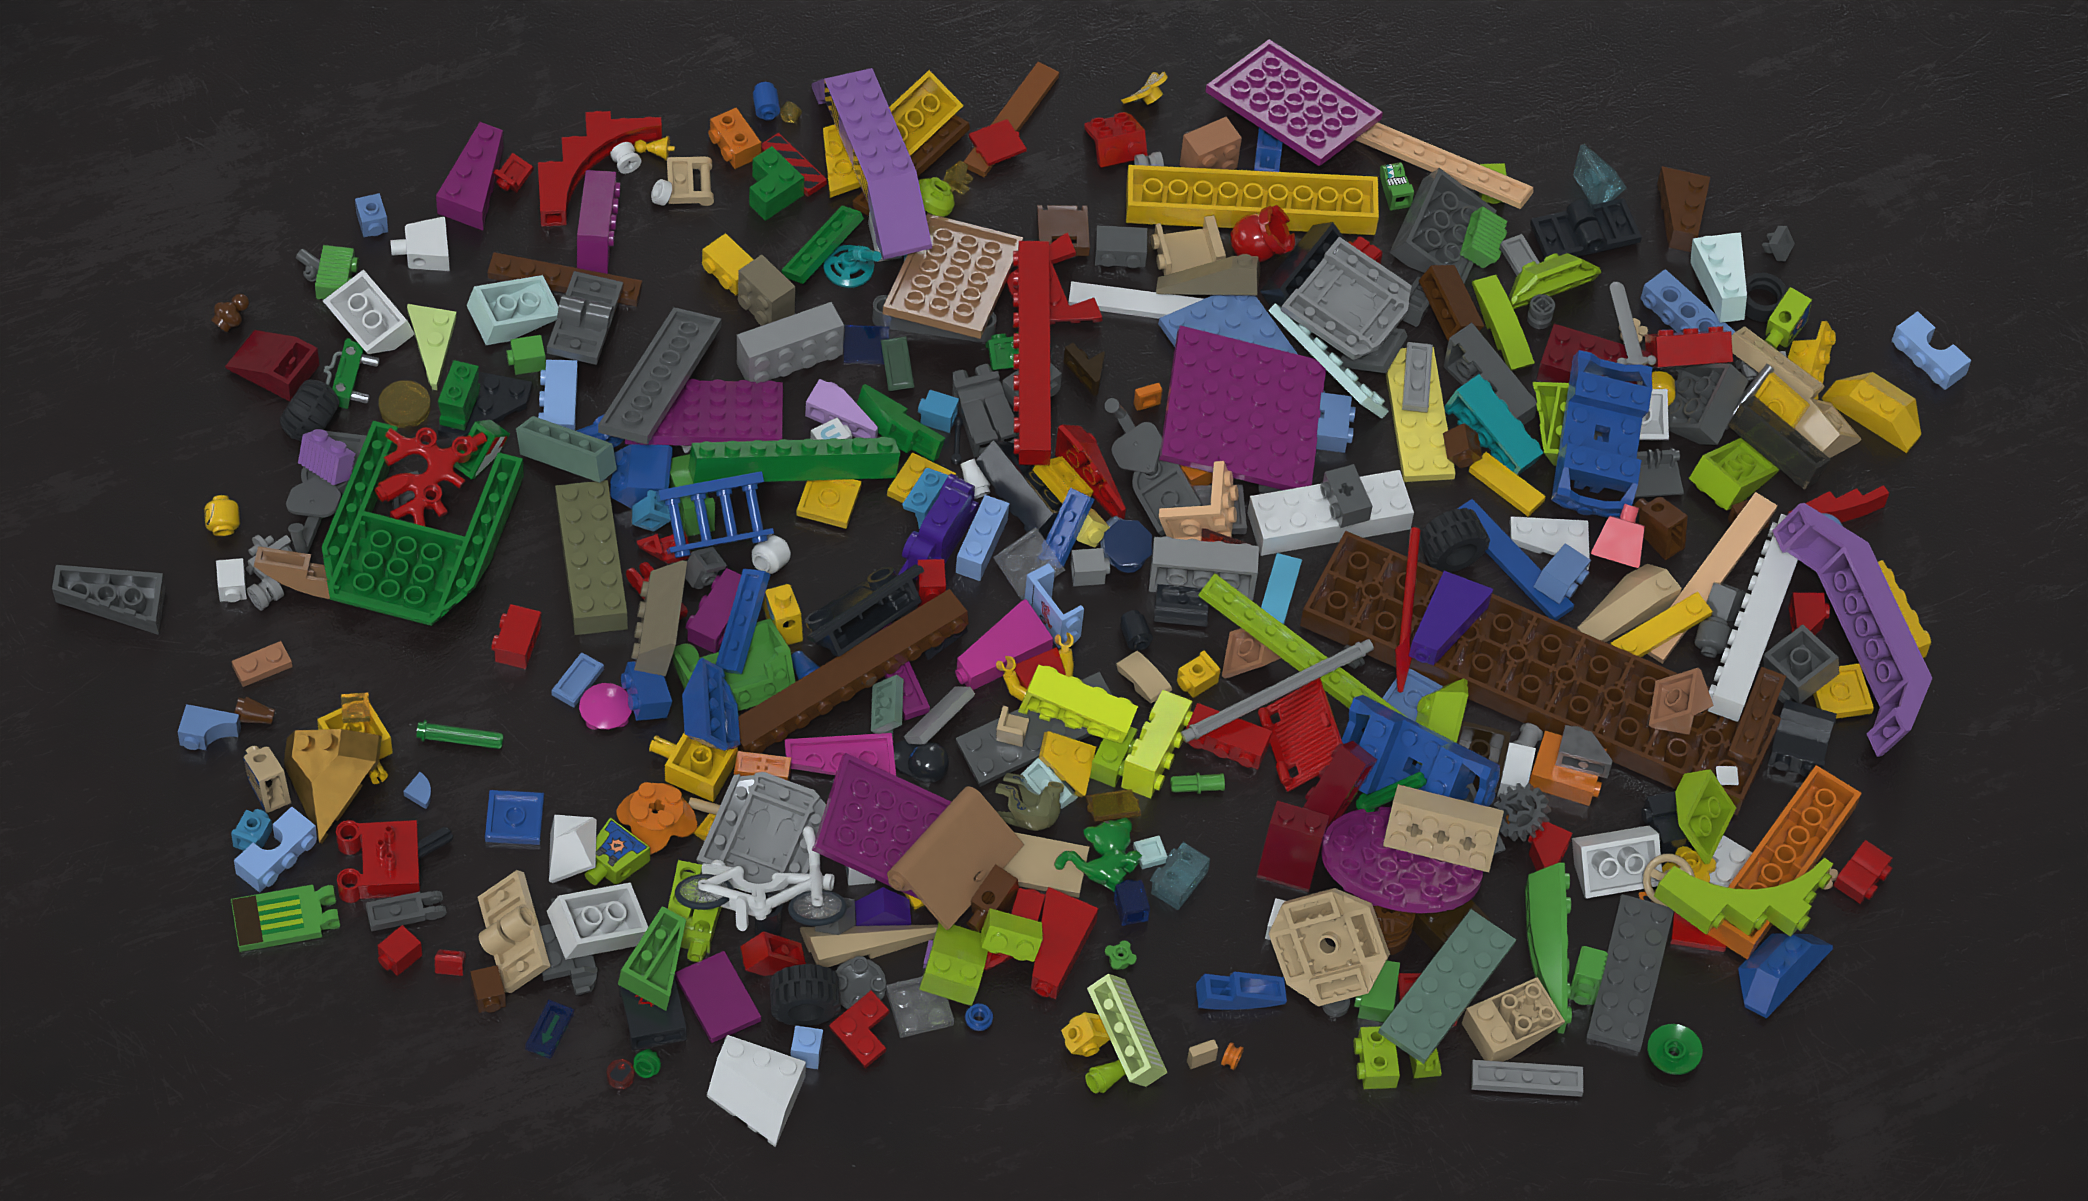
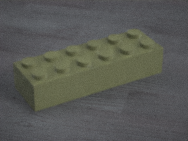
M603 480L600 483L594 481L555 486L556 505L575 635L628 629L627 608L608 480Z

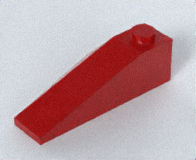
M1063 424L1059 426L1055 456H1063L1094 491L1092 496L1112 517L1117 516L1125 520V505L1094 436L1091 433H1087L1081 426Z

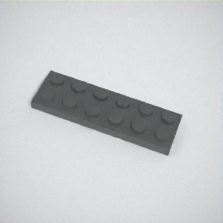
M1100 672L1081 680L1086 685L1100 687L1112 695ZM1015 710L1009 714L1029 719L1023 747L997 741V726L1000 718L957 737L956 743L979 787L1007 773H1011L1034 762L1039 757L1044 732L1050 731L1077 741L1092 734H1089L1085 727L1072 729L1065 727V723L1062 720L1051 718L1049 722L1039 719L1040 713L1029 710L1026 715Z
M1621 895L1607 951L1608 958L1603 979L1594 1004L1586 1038L1640 1052L1674 911L1669 907Z

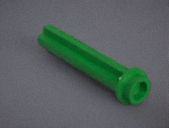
M427 720L419 722L417 727V738H421L423 742H425V739L497 749H500L503 745V734L498 732L430 724Z
M1417 772L1371 794L1363 793L1356 801L1357 809L1374 812L1376 807L1394 800L1398 785L1419 789L1426 785L1427 779L1424 778L1423 773Z

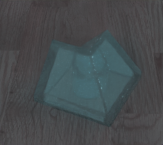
M1585 144L1580 146L1573 173L1574 178L1592 205L1614 200L1627 187L1615 169Z

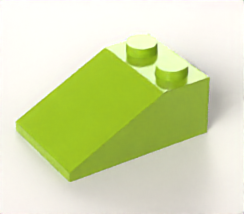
M1739 438L1703 455L1689 479L1695 483L1700 491L1707 493L1713 498L1718 506L1729 510L1732 508V505L1747 499L1772 478L1779 469L1745 440Z
M1711 769L1685 773L1675 791L1679 826L1704 864L1710 863L1736 810V806Z
M938 922L919 990L972 1006L988 954V950L982 948L981 933L956 925H952L950 929L946 930Z

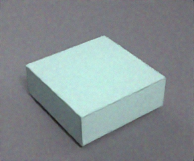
M1160 836L1134 842V850H1137L1142 855V859L1139 862L1142 869L1168 862V856Z

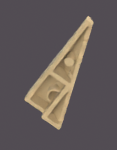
M937 925L854 926L840 935L816 932L815 927H801L800 932L808 951L812 953L816 965L831 967L853 959L856 956L868 955L872 959L934 939Z

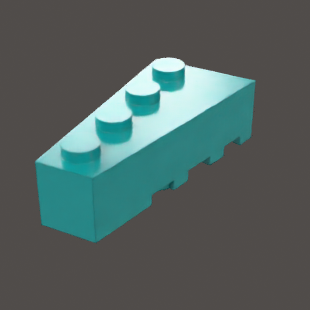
M1480 374L1458 388L1444 406V410L1448 415L1453 413L1459 419L1458 425L1465 423L1478 433L1481 447H1488L1491 450V456L1517 475L1535 464L1543 454L1539 443L1530 437L1525 431L1522 422L1512 415L1507 404L1498 398L1491 384L1483 379Z

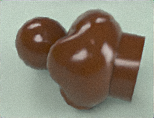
M236 294L231 302H218L214 306L215 315L211 321L227 333L231 327L239 326L242 323V317L239 312L248 308V297L244 294Z

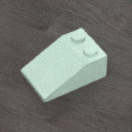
M543 275L474 286L467 303L468 310L486 345L508 342L510 339L520 337L557 320L559 308Z

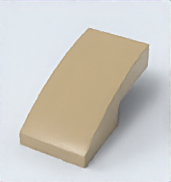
M1136 651L1116 663L1118 672L1134 683L1135 691L1150 703L1158 699L1162 690L1172 691L1171 685L1140 652Z

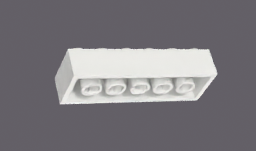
M1400 470L1360 477L1373 506L1369 521L1340 528L1337 519L1332 518L1330 503L1327 498L1323 497L1320 484L1250 496L1248 516L1257 545L1259 546L1260 555L1340 542L1345 531L1364 538L1411 529L1414 511Z

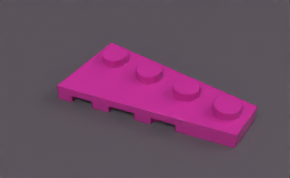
M892 733L785 739L786 757H791L790 769L836 775L841 758L847 753L896 776Z

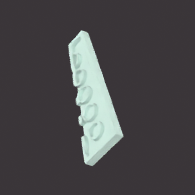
M1276 303L1269 309V312L1362 406L1380 418H1383L1389 412L1382 405L1385 400L1378 393L1370 390L1365 384H1361L1358 381V376L1349 368L1345 369L1342 366L1343 361L1333 352L1330 354L1326 350L1328 346L1318 337L1314 338L1310 330L1283 313L1281 307Z

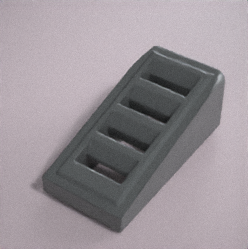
M1417 277L1412 284L1408 311L1402 320L1415 327L1420 324L1430 307L1425 293L1422 292L1423 289L1419 282L1421 277Z

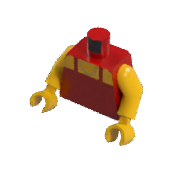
M1066 632L1067 641L1065 643H1061V636L1059 634L1055 636L1056 644L1061 646L1059 651L1056 647L1017 664L1013 657L1005 656L1007 660L1006 667H1004L1002 661L996 662V668L1004 671L1003 678L1012 696L1023 701L1038 665L1053 667L1058 673L1067 677H1073L1072 649L1069 647L1072 646L1074 638L1070 633Z

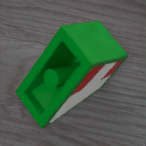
M492 420L475 421L468 436L474 437L483 432L487 441L477 446L478 450L472 453L469 461L465 463L456 462L454 465L455 468L470 479H475L496 459L497 453L501 452L510 435L509 432Z

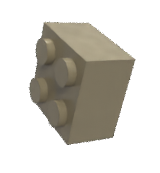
M760 255L738 270V302L742 308L748 309L755 316L760 325L763 326L795 315V286L763 255Z

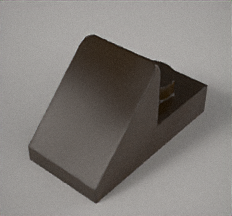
M1071 343L1065 347L1063 362L1091 394L1096 396L1099 392L1105 352L1103 351L1088 359L1087 354L1082 349L1079 350L1074 343Z

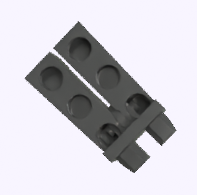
M988 364L979 365L975 368L976 376L968 378L966 370L953 372L952 396L959 398L958 409L963 419L974 457L980 456L987 448H980V445L987 443L990 445L993 440L1004 441V439L1011 437L1019 439L1018 433H1014L1013 430L1014 415L999 381L998 371L993 372Z

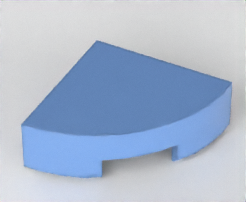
M419 772L404 790V796L427 809L431 801V787L428 779Z

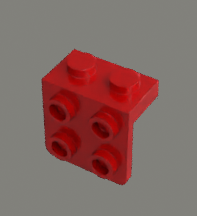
M1121 112L1110 118H1094L1084 124L1085 130L1095 141L1097 162L1100 167L1133 161L1135 155L1138 154L1148 156L1145 129L1131 114Z

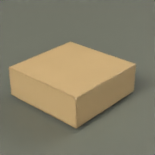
M1215 1040L1189 1048L1187 1063L1190 1069L1216 1060L1218 1046Z

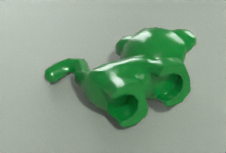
M1124 817L1116 821L1109 820L1098 826L1085 828V837L1088 841L1092 842L1095 851L1101 854L1102 857L1087 863L1075 851H1063L1055 860V868L1062 870L1067 861H1072L1076 868L1085 873L1091 881L1104 885L1115 892L1127 875L1126 872L1131 873L1142 859V855L1137 850L1125 853V850L1131 843V821Z

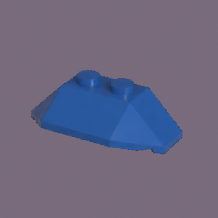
M701 658L698 660L682 694L685 735L706 746L723 751L737 748L740 745L736 700L730 686L724 679L723 669Z
M1771 934L1752 953L1749 959H1746L1738 968L1745 1008L1767 1018L1833 950V945L1811 934H1793L1791 937L1787 934Z

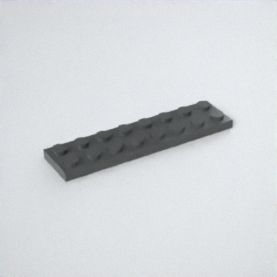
M674 307L599 422L598 433L631 440L636 443L648 444L720 330L722 319Z

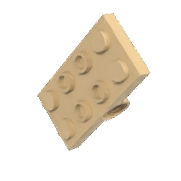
M518 870L478 896L486 929L479 933V941L483 949L494 956L504 991L508 993L514 992L550 967L525 874Z

